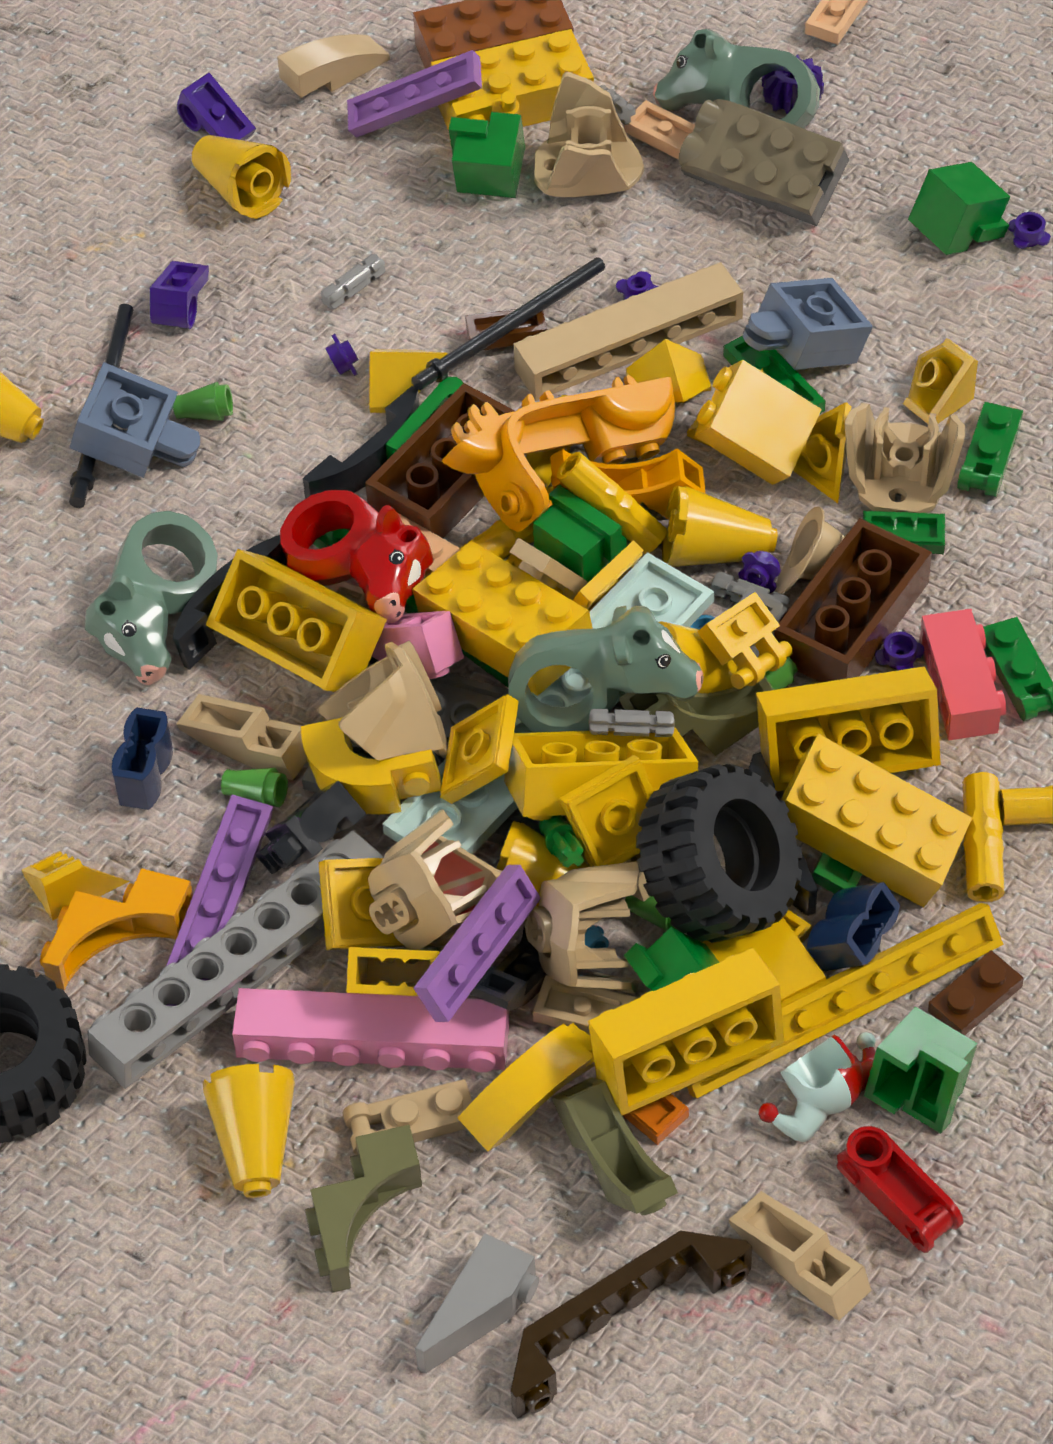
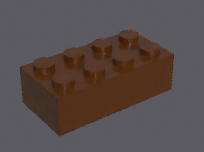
M463 383L365 482L367 503L378 513L383 506L389 505L397 513L444 538L485 496L475 474H466L454 470L441 462L457 445L451 434L452 426L458 422L462 426L463 432L466 433L464 425L470 420L468 410L473 404L478 407L482 416L481 407L485 402H488L498 415L515 412V410Z
M859 518L779 622L780 626L774 630V637L778 642L786 641L791 645L793 651L789 657L795 663L798 672L820 683L859 677L875 656L876 651L882 647L886 637L894 631L928 585L932 552Z

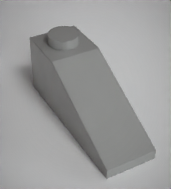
M484 1233L415 1347L418 1370L424 1373L431 1371L512 1318L522 1302L529 1303L539 1284V1277L536 1276L535 1256Z

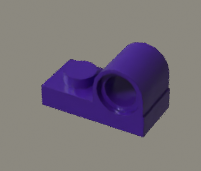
M207 73L180 92L177 111L184 124L192 131L197 132L204 127L210 135L244 141L254 134L256 127L210 73Z
M171 261L150 287L151 323L191 329L197 314L198 293L209 280V266Z

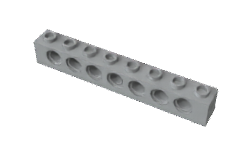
M351 831L341 840L336 839L330 842L320 856L309 864L304 863L297 867L290 878L277 888H270L265 891L255 905L244 913L239 912L232 916L225 927L211 938L206 937L200 940L190 954L178 963L173 962L167 965L161 971L158 978L145 988L134 990L126 998L125 1002L110 1014L106 1013L98 1017L88 1030L89 1056L124 1089L128 1088L237 1003L239 988L256 989L325 936L318 862L332 859L384 858V856L354 831ZM208 978V979H211V980L204 981V980H200V979ZM167 1004H177L176 1006H166ZM137 1029L144 1030L142 1032H132Z

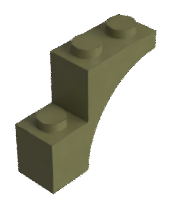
M764 676L763 680L754 686H745L742 689L733 687L714 693H697L692 699L686 701L678 700L662 693H626L619 700L625 710L649 711V715H655L656 711L672 712L675 719L674 728L678 730L681 736L693 729L710 751L717 756L759 727L756 693L771 691L774 688Z
M590 1077L551 1096L572 1147L586 1151L609 1203L636 1214L648 1215L665 1207L667 1204L665 1199L678 1193L672 1177L662 1171L650 1159L632 1134L617 1108L605 1081Z
M410 1125L355 1137L358 1155L350 1156L354 1179L310 1189L313 1207L305 1209L310 1236H320L322 1248L314 1249L320 1277L329 1275L333 1292L351 1288L349 1271L351 1253L356 1238L368 1219L389 1200L409 1190L422 1187L420 1163Z

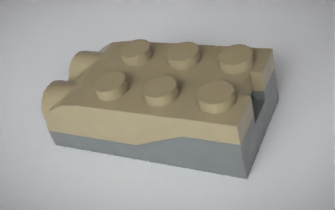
M722 99L706 100L702 104L696 117L695 128L685 138L679 153V164L684 175L814 226L818 225L849 162L843 144L746 106Z

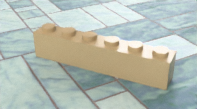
M721 262L699 269L674 281L666 282L641 294L630 296L623 301L597 309L590 314L564 322L557 327L513 343L515 371L533 395L535 401H537L545 391L549 390L552 394H555L635 362L664 339L680 344L743 319V291Z

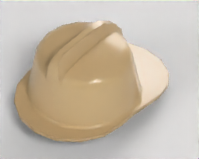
M821 507L812 508L801 521L795 534L791 551L776 581L777 588L775 592L785 593L799 578L812 581L845 538L834 526L825 521L824 511Z

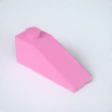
M450 611L404 613L395 623H385L372 654V657L380 661L387 656L385 644L393 642L399 646L410 641L429 679L448 674L450 672L449 666L464 658Z

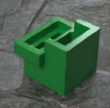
M491 112L489 122L487 120L451 117L449 136L457 192L516 198L525 151L521 115Z
M973 162L933 168L928 170L908 220L945 255L964 252L968 250L972 239L979 243L1005 237L1010 225L1002 219V215L1010 200V196Z
M559 485L549 493V500L552 501L553 505L533 522L534 547L589 582L627 547V540L622 536L621 525Z
M672 927L649 948L635 943L624 954V957L645 986L651 989L650 991H656L681 980L690 973L699 972L719 963L706 944L692 939V937Z
M915 1006L877 1046L864 1097L894 1115L903 1106L902 1111L941 1134L950 1124L957 1099L963 1093L978 1043Z

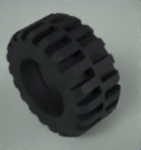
M717 764L663 783L659 790L654 791L645 805L647 808L643 809L638 823L642 830L636 836V848L640 849L641 855L637 863L639 872H644L647 883L643 885L648 896H653L656 900L655 908L661 916L671 919V926L682 933H687L692 939L701 942H721L771 927L773 923L779 922L786 915L788 907H791L798 893L795 886H798L801 882L802 870L798 868V862L802 859L801 846H797L795 835H798L795 822L791 823L787 815L789 812L788 807L783 800L777 799L775 796L777 791L770 783L766 781L760 782L761 776L738 765ZM714 835L723 852L726 873L716 854Z
M0 964V1033L12 1032L23 1034L35 1040L36 1044L25 1060L14 1068L0 1073V1143L12 1142V1136L24 1133L25 1138L38 1133L37 1127L45 1122L47 1126H50L59 1119V1109L61 1107L68 1109L76 1099L75 1089H79L83 1085L85 1078L84 1065L87 1063L86 1049L76 1010L72 1008L71 1000L65 991L56 988L55 981L46 975L40 974L36 978L33 969L18 966L15 971L10 970L8 964Z

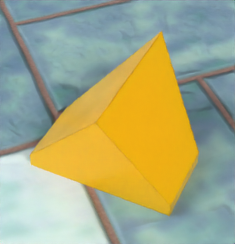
M946 338L943 343L918 356L909 395L902 404L927 424L929 423L930 413L936 414V420L939 424L949 417L950 414H953L974 399L978 361L952 340Z
M664 339L626 368V375L633 377L637 383L671 377L675 402L684 403L701 392L711 391V383L702 355L667 339Z
M374 349L370 351V413H386L385 408L413 386L412 377L426 369L427 362L434 358L441 359L448 353L407 349Z
M847 402L818 416L793 470L837 504L839 502L847 457L845 420L851 410V406Z
M57 851L21 870L52 921L58 918L63 906H69L75 891L100 897L129 882L84 866L79 858L74 859L73 856L68 858L67 854H62L61 851Z

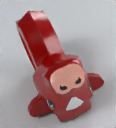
M328 490L309 496L294 506L280 528V543L287 558L288 568L323 586H330L354 578L365 593L369 609L386 618V623L389 624L395 623L402 617L406 601L413 595L412 589L424 580L425 571L434 562L428 540L417 526L405 525L395 509L389 505L383 506L378 513L364 499L347 490ZM337 529H351L342 540L332 546L322 549H309L317 538L327 532Z

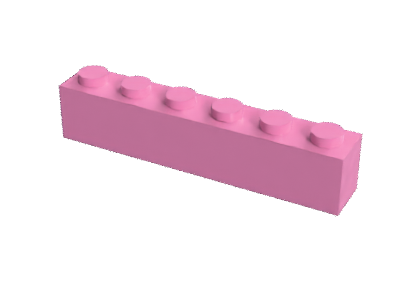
M239 988L232 1036L236 1058H246L254 1062L276 1059L290 1060L298 1064L319 1061L335 1062L342 1066H353L357 1063L380 1064L387 1068H398L405 1065L425 1066L431 1070L469 1068L476 1072H489L506 1069L509 1010L482 999L466 998L449 1022H435L419 996Z

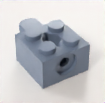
M833 278L770 283L759 311L751 313L748 324L743 331V338L750 347L758 351L778 349L793 369L797 370L857 363L873 326Z
M103 362L77 420L69 448L144 478L153 456L181 467L190 465L196 458L201 439L198 431L169 420L178 394L177 391ZM113 424H115V425H117V426H119V427H121V428H125V429H127V430L118 429V428L115 427Z

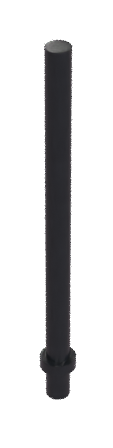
M599 257L594 258L441 359L434 358L427 362L426 369L412 377L413 386L421 391L433 382H442L448 377L450 371L604 271L605 264L603 260Z
M121 304L118 307L105 358V363L117 368L120 367L134 311L133 307L129 304ZM81 453L77 471L72 473L70 479L72 491L69 503L76 508L84 507L88 490H92L95 483V478L92 474L96 459Z

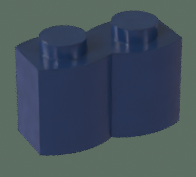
M136 707L129 714L123 730L125 742L120 745L114 754L112 773L119 805L149 810L160 796L162 789L160 775L165 772L172 760L173 746L166 712Z
M884 882L841 889L831 898L827 906L825 919L820 920L811 930L806 949L822 971L866 965L878 952L882 935L887 933L895 924L900 904Z

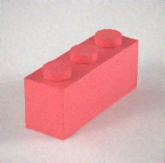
M972 609L923 615L919 642L924 646V659L929 676L937 689L938 707L948 741L998 733L1000 716L1006 715V701L1003 691H996L994 685L996 681L994 660L992 657H986L984 652L986 637L983 625H976Z

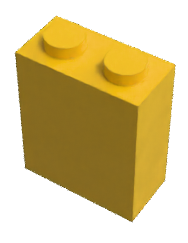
M744 360L730 367H723L714 379L713 387L716 390L711 401L708 400L697 415L696 420L700 424L694 437L772 485L789 478L822 409Z
M349 947L346 993L418 996L413 989L441 951Z

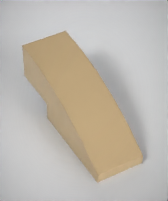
M348 34L331 36L303 44L277 56L279 77L301 98L323 85L333 92L389 61L390 54L369 35Z
M198 694L176 723L179 730L217 752L256 769L276 768L279 773L285 774L287 779L294 780L308 760L302 744L301 726L271 720L263 707Z
M760 1191L729 1219L730 1226L743 1240H746L751 1245L752 1249L772 1269L815 1305L838 1321L871 1292L863 1265L830 1245L827 1232L766 1193Z

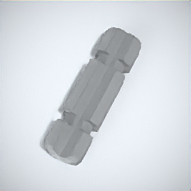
M605 85L599 86L611 94L620 121L624 125L631 123V116L636 114L635 108L613 89H608Z
M376 254L369 255L361 261L362 266L357 264L335 280L336 285L331 283L321 291L323 304L327 305L330 309L339 307L345 302L344 297L350 299L371 283L370 278L375 280L385 273L384 260Z
M718 572L712 580L710 589L714 591L715 596L723 599L730 596L731 602L739 603L750 586L789 609L790 598L778 592H774L771 595L769 594L770 589L740 578L736 582L734 581V576L724 572Z
M592 709L589 714V731L593 735H608V731H614V735L649 737V733H655V737H671L674 733V715L668 711H656L655 715H649V711L614 710V713H608V709Z

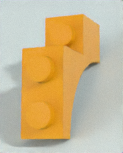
M561 449L550 456L551 483L554 489L561 485L576 495L557 478L559 467L571 455L569 452ZM679 449L651 460L630 464H605L591 461L605 475L632 496L638 504L644 502L650 510H655L663 517L666 516L670 495L675 486H687L706 494L703 467Z
M141 868L135 883H129L126 887L123 902L75 891L69 906H63L59 913L57 931L53 940L47 941L42 949L40 965L44 968L45 975L55 981L56 988L65 990L71 978L84 963L102 950L115 944L144 937L177 939L193 897L191 882Z

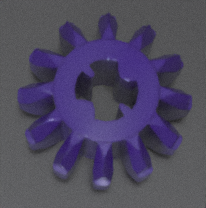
M812 58L802 60L815 75L820 88L819 100H821L824 93L821 67L814 65ZM772 71L762 76L761 86L763 87L764 101L772 105L773 111L784 109L786 114H788L793 109L798 97V85L794 75L786 71Z

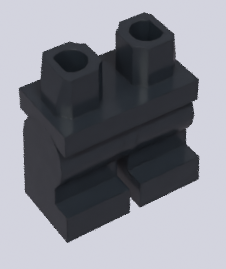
M336 781L315 792L284 821L269 829L265 835L270 842L255 855L271 874L290 865L293 867L313 858L323 849L320 845L321 843L330 839L334 834L355 825L366 813L339 781Z

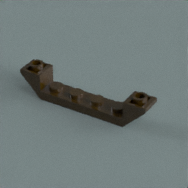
M680 1230L524 1328L510 1390L512 1413L517 1419L529 1411L537 1413L547 1407L553 1400L554 1395L557 1394L556 1372L546 1360L547 1357L553 1359L562 1355L571 1346L572 1341L587 1332L589 1334L598 1332L609 1323L613 1315L624 1308H635L648 1298L651 1291L665 1282L666 1284H672L680 1280L687 1273L689 1267L694 1269L713 1294L725 1286L731 1288L738 1285L748 1276L751 1270V1245L746 1240Z

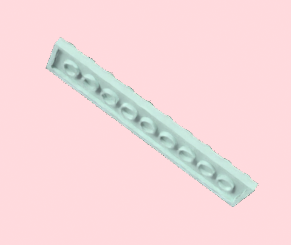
M647 552L589 612L592 627L597 629L612 624L616 607L627 606V610L634 606H645L651 610L658 622L662 621L690 627L714 602V591ZM571 667L540 695L537 696L534 693L532 695L540 702L552 707H569L581 702L590 693L592 686L586 676L579 670ZM621 691L616 704L620 701L619 698L626 694L625 692ZM516 717L514 733L533 732ZM446 759L438 766L441 781L443 779ZM505 774L453 804L440 798V791L409 797L401 804V812L392 813L383 823V832L394 841L399 842L423 822L443 809L453 822V826L441 836L448 840H459L462 845L461 848L473 855L518 807L504 782Z

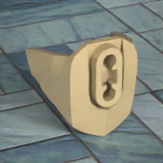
M565 72L555 98L548 139L535 150V185L543 193L555 197L592 196L629 190L642 177L644 164L637 147L625 133L616 113L611 94L587 78L571 72Z
M861 403L860 406L851 409L845 420L849 477L858 489L859 500L872 511L928 513L933 511L940 498L949 490L963 446L965 424L958 418V415L950 414L945 427L940 433L936 414L930 413L928 427L912 423H888L889 408L883 407V411L879 414L876 421L868 403ZM896 493L902 494L901 502H895Z
M410 641L399 646L393 642L385 644L387 655L385 658L369 666L349 680L318 707L319 714L327 720L342 718L338 724L340 730L377 760L432 749L442 758H445L447 755L448 742L441 717L437 714L442 708L424 666Z
M443 809L439 810L393 845L386 852L381 864L371 871L368 878L371 897L374 899V902L369 907L373 923L386 935L393 932L395 938L409 950H420L427 946H446L471 912L458 914L477 904L485 895V892L488 891L485 885L466 896L443 894L434 875L441 858L462 846L459 840H446L423 853L453 826V822Z
M637 862L572 869L557 879L542 882L539 896L541 897L539 906H535L525 919V931L528 941L538 950L540 964L548 976L569 987L604 988L632 994L639 990L638 980L581 970L628 967L627 959H619L615 948H590L586 946L585 932L604 917H630V909H628L623 897L636 893L639 877L642 873L639 872Z

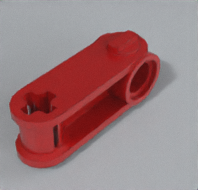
M863 1126L850 1134L846 1148L837 1155V1169L918 1250L928 1253L934 1248L935 1240L950 1228L957 1230L963 1225V1216L953 1200L886 1132L877 1127ZM870 1154L877 1159L867 1161L860 1158L859 1155Z

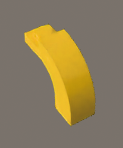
M342 718L301 726L303 748L319 789L321 790L339 781L366 814L401 812L400 799L441 791V776L432 749L383 760L369 759L353 752L350 737L340 730L338 725Z
M564 1023L530 1047L496 1077L457 1117L458 1120L487 1152L505 1142L551 1096L570 1081L595 1066L590 1035L579 1029L574 1023L566 1026Z

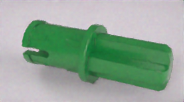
M552 816L551 819L539 822V829L545 836V845L548 851L558 857L561 864L566 868L573 863L580 866L584 861L581 856L584 849L578 841L572 826L567 823L565 816Z

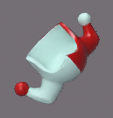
M863 1032L857 1037L856 1045L862 1050V1061H859L844 1042L834 1034L781 1071L782 1077L797 1099L794 1115L781 1114L773 1103L766 1102L758 1110L760 1119L766 1123H773L783 1133L796 1141L806 1142L810 1140L828 1115L837 1114L848 1109L858 1099L860 1093L866 1089L876 1053L874 1049L876 1043L875 1036L872 1033Z

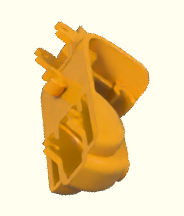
M626 375L623 378L624 385L621 379L616 377L612 382V388L554 398L553 394L548 390L539 397V402H535L533 395L528 394L522 400V408L502 415H498L495 409L488 402H485L481 407L482 416L478 407L473 404L468 410L470 420L464 425L466 433L463 432V428L458 422L452 426L451 434L457 445L441 462L454 470L466 474H475L481 490L500 519L511 530L520 532L529 527L553 505L552 501L549 500V494L544 482L537 476L524 455L583 444L589 460L598 463L620 464L627 458L637 457L639 461L654 457L660 452L659 447L667 440L675 417L671 377L637 383L633 377Z

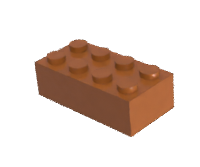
M464 0L413 12L415 46L425 69L431 67V62L458 56L471 50L475 52L572 29L574 33V27L561 0Z

